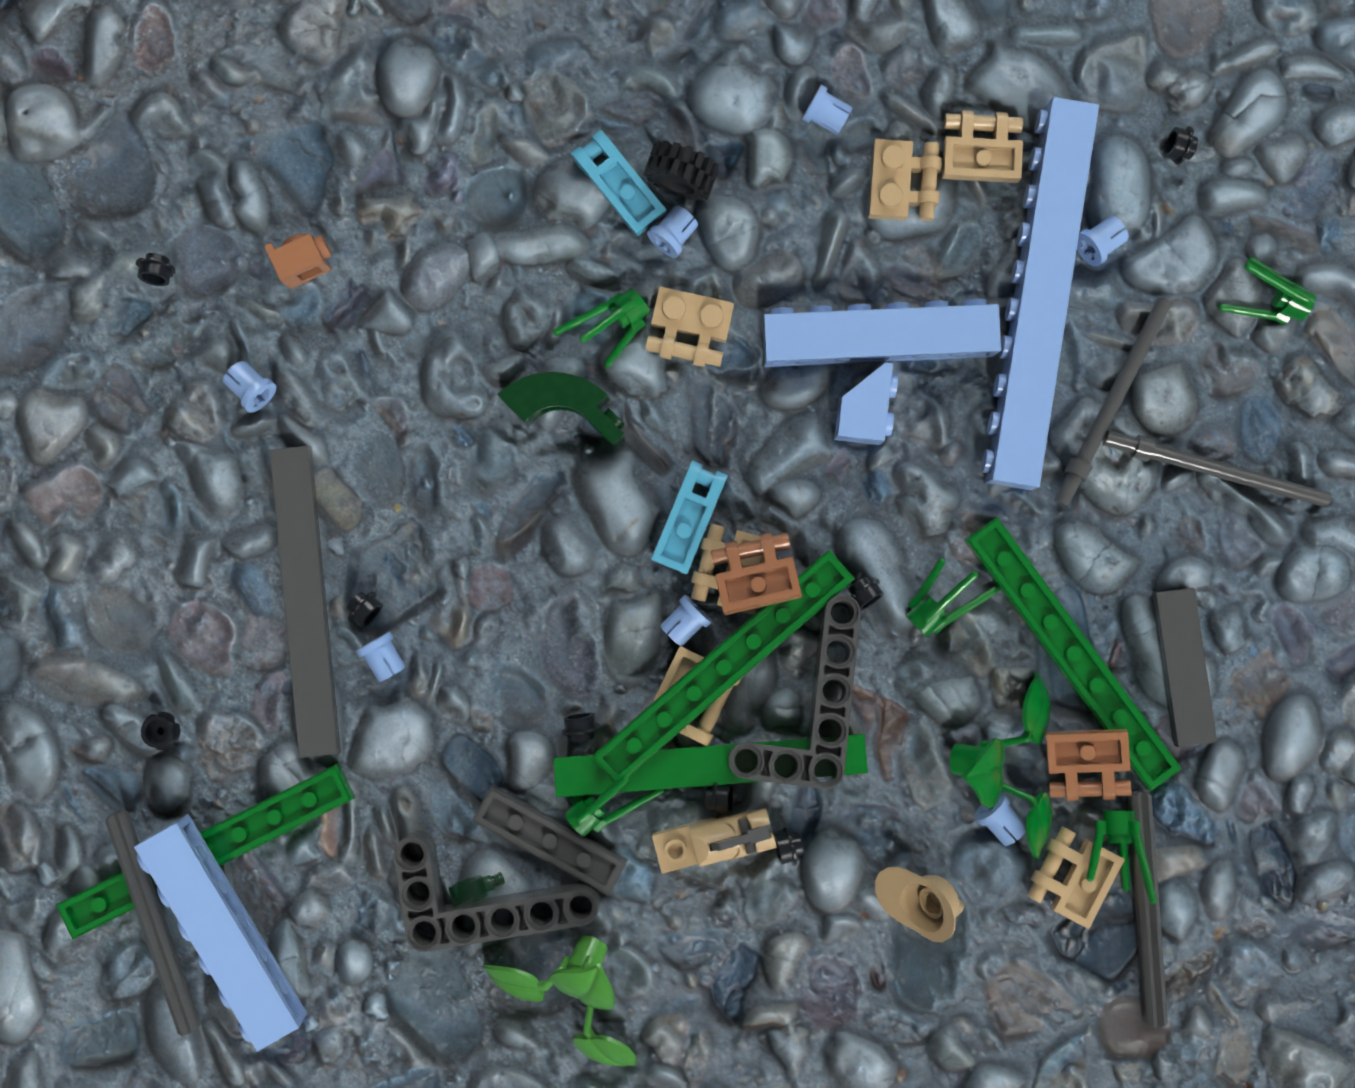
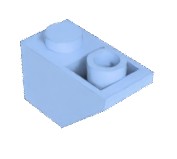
M885 362L838 401L834 440L880 445L885 441V436H891L894 413H888L889 398H895L898 386V375L892 374L893 363Z

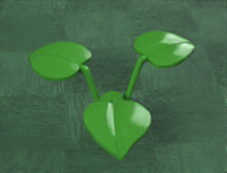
M587 935L580 936L571 957L564 956L560 966L545 981H538L532 974L519 969L488 965L484 962L482 967L490 979L504 992L517 999L530 1002L543 1001L545 997L543 991H547L553 984L561 992L580 999L587 1006L583 1028L584 1035L575 1034L573 1038L577 1049L586 1057L598 1063L610 1066H636L638 1059L629 1047L612 1037L596 1035L591 1027L594 1008L611 1010L615 1004L613 989L602 968V962L608 950L602 941Z

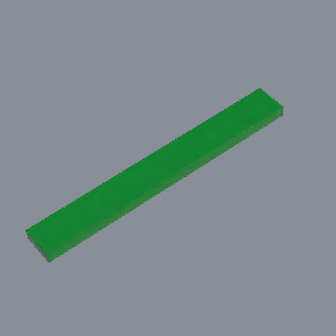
M994 517L965 538L964 541L999 587L1000 591L1101 729H1127L1130 768L1145 789L1151 792L1180 771L1182 768L999 518Z
M827 550L798 575L802 598L761 607L592 754L591 757L614 783L622 776L629 777L824 607L831 598L835 597L855 580V578L830 550Z
M848 735L844 775L868 773L865 735ZM837 736L821 737V739L830 743ZM807 738L753 743L806 750ZM738 744L662 749L657 751L628 777V783L617 793L711 786L716 782L717 785L763 781L742 779L730 772L727 766V756L729 751ZM747 749L740 750L734 759L737 769L744 773L751 771L756 764L754 754ZM786 754L778 756L774 763L775 771L781 777L790 776L795 768L793 759ZM592 755L553 758L556 797L603 794L614 782L591 757ZM822 759L816 763L814 768L816 777L833 776L834 769L828 760Z
M338 763L200 832L219 866L356 797ZM122 872L56 904L72 940L135 909ZM151 876L153 885H154L155 890H156V893H157V888H158V886L156 885L155 881L153 880V878H152V876Z

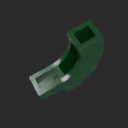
M561 372L537 373L511 383L497 394L528 427L546 413L569 411L587 420L614 448L626 438L620 430L625 425L620 418L609 408L604 413L600 410L609 401L608 395L598 386L584 378Z

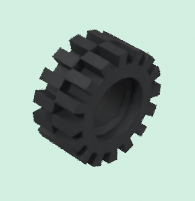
M657 141L653 145L643 175L647 177L646 179L649 182H654L653 185L656 187L665 188L664 191L668 193L674 192L676 196L682 198L686 196L690 200L696 198L699 201H703L704 199L707 200L710 196L719 171V165L714 163L711 157H704L705 154L703 152L693 151L692 147L686 146L685 148L676 142L672 145L669 141Z

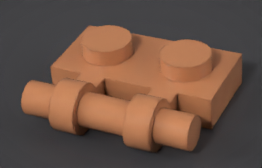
M767 533L759 535L760 539L741 544H737V541L725 543L724 548L711 550L714 566L728 562L731 571L715 574L725 615L802 598L793 556L777 560L776 551L791 548L787 533L776 536ZM764 554L766 563L743 568L741 559Z
M1127 729L1046 732L1049 774H1065V782H1049L1050 798L1066 797V801H1079V797L1102 796L1103 800H1115L1116 796L1132 795L1130 780L1114 779V772L1131 771ZM1101 772V781H1078L1077 773Z

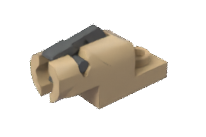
M766 808L751 810L728 817L721 814L719 818L710 817L652 833L661 873L664 874L699 864V867L777 848L772 830L769 831L768 829L770 820Z

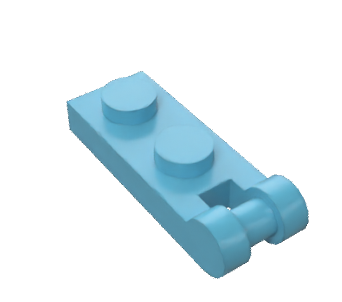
M599 130L591 136L592 141L584 148L577 147L570 155L633 234L638 237L667 214L666 209L606 134ZM602 153L606 156L607 160L597 167L593 160Z
M693 460L651 559L686 575L728 476L720 471H717L715 474L702 469L703 464ZM696 483L710 488L706 498L692 493Z

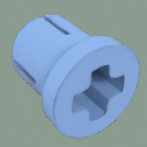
M821 84L802 120L807 123L813 121L838 135L853 107L827 93L828 88Z
M676 205L658 226L653 225L647 235L661 252L669 257L677 258L682 252L681 246L698 227V223L691 213L683 207Z
M1115 216L1108 217L1092 229H1084L1079 232L1077 251L1088 264L1097 267L1107 260L1108 254L1128 241V231L1123 229L1125 225L1120 219Z
M245 361L234 364L223 377V383L241 399V406L250 413L263 408L276 392V385L269 378L261 377Z
M684 595L679 600L680 605L660 625L663 631L679 646H683L702 626L708 627L712 623L711 618L687 595Z
M390 631L356 650L359 658L364 657L379 683L406 667L391 642L394 637Z
M1002 792L994 807L987 808L981 804L975 812L974 819L981 826H987L1004 846L1015 843V839L1019 840L1026 832L1025 822L1012 809L1010 799Z

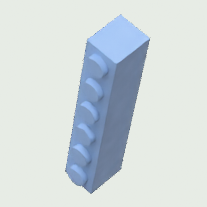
M986 299L966 300L963 302V306H948V301L943 300L930 301L925 303V307L910 308L907 302H895L887 304L886 309L871 310L870 304H854L848 306V311H832V306L824 305L810 307L809 312L794 313V309L790 307H779L771 309V314H764L762 320L764 367L994 357L1001 351L999 304L987 305Z
M189 814L137 844L134 848L137 851V861L144 872L152 876L158 886L157 893L161 902L166 907L171 908L178 920V929L182 937L193 944L199 954L198 962L200 967L207 975L212 976L219 988L218 994L221 1002L226 1008H231L238 1019V1026L242 1037L247 1042H251L258 1052L298 1029L306 1017L307 1011Z

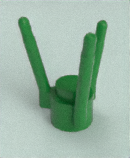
M1250 257L1244 268L1278 289L1272 300V306L1277 307V310L1270 311L1228 304H1220L1218 306L1219 311L1271 319L1286 325L1290 318L1298 322L1303 321L1311 312L1316 301V295L1302 288V286L1289 281L1254 257Z
M630 288L623 295L619 292L609 301L555 328L553 334L558 336L609 310L610 315L579 338L581 343H585L615 321L623 329L629 325L630 328L604 361V366L609 368L634 335L646 326L642 318L649 314L650 310L641 296L634 289Z
M940 558L930 571L916 596L907 603L911 610L905 616L926 637L933 631L938 634L948 624L997 594L1000 590L999 587L993 586L943 617L946 614L944 609L978 577V573L972 571L938 603L931 597L923 601L945 565V559Z
M622 776L598 798H595L593 795L589 797L587 795L574 796L570 800L573 806L565 812V817L573 829L582 836H586L592 830L599 833L609 823L663 794L664 789L652 790L602 817L606 813L603 805L629 781L627 776Z
M1102 811V821H1095V837L1088 864L1087 881L1092 882L1095 878L1104 835H1107V843L1118 844L1119 856L1125 859L1120 868L1122 890L1129 892L1130 873L1127 844H1132L1133 840L1148 900L1151 904H1155L1157 898L1141 838L1140 821H1135V812Z

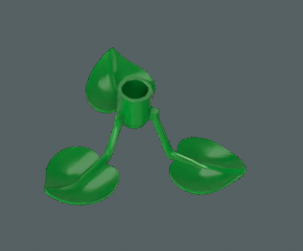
M1033 672L1035 678L1028 688L1022 708V719L1025 729L1022 735L1002 740L993 738L990 742L980 741L979 746L957 743L951 751L950 770L952 774L962 776L973 788L984 807H994L1001 790L1025 800L1030 807L1026 817L1027 842L1033 858L1039 859L1051 830L1053 818L1051 799L1046 792H1040L1036 799L1033 795L1004 783L1002 773L1005 760V746L1026 743L1030 739L1033 744H1040L1048 729L1051 711L1049 693L1039 673Z

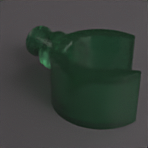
M501 872L492 876L482 877L479 875L459 881L449 886L448 890L455 907L471 898L473 902L483 899L488 895L487 892L494 890L499 885H504L505 880Z

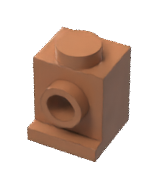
M302 233L295 234L284 240V245L278 248L272 243L264 245L280 281L290 289L332 270L327 260L328 257L332 256V253L322 234L317 237H313L310 233L307 235Z

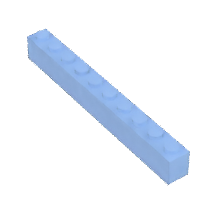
M1053 97L1044 110H1039L1036 117L1034 132L1039 133L1038 147H1033L1028 166L1029 170L1034 171L1032 185H1027L1023 197V208H1028L1026 222L1020 224L1017 235V245L1022 246L1020 260H1015L1012 268L1011 283H1015L1016 287L1014 298L1010 297L1007 302L1005 321H1010L1008 336L1004 335L1001 340V351L999 352V358L1004 359L1002 374H997L993 387V396L998 397L996 412L992 411L990 413L987 425V434L992 435L990 450L986 449L984 451L981 463V472L986 473L985 483L1025 490L1040 487L1099 104Z

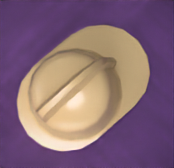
M887 867L879 872L875 880L877 899L886 913L895 920L915 930L932 942L943 943L952 937L955 931L956 917L963 911L965 904L958 898L954 887L945 878L939 875L919 876L901 867Z

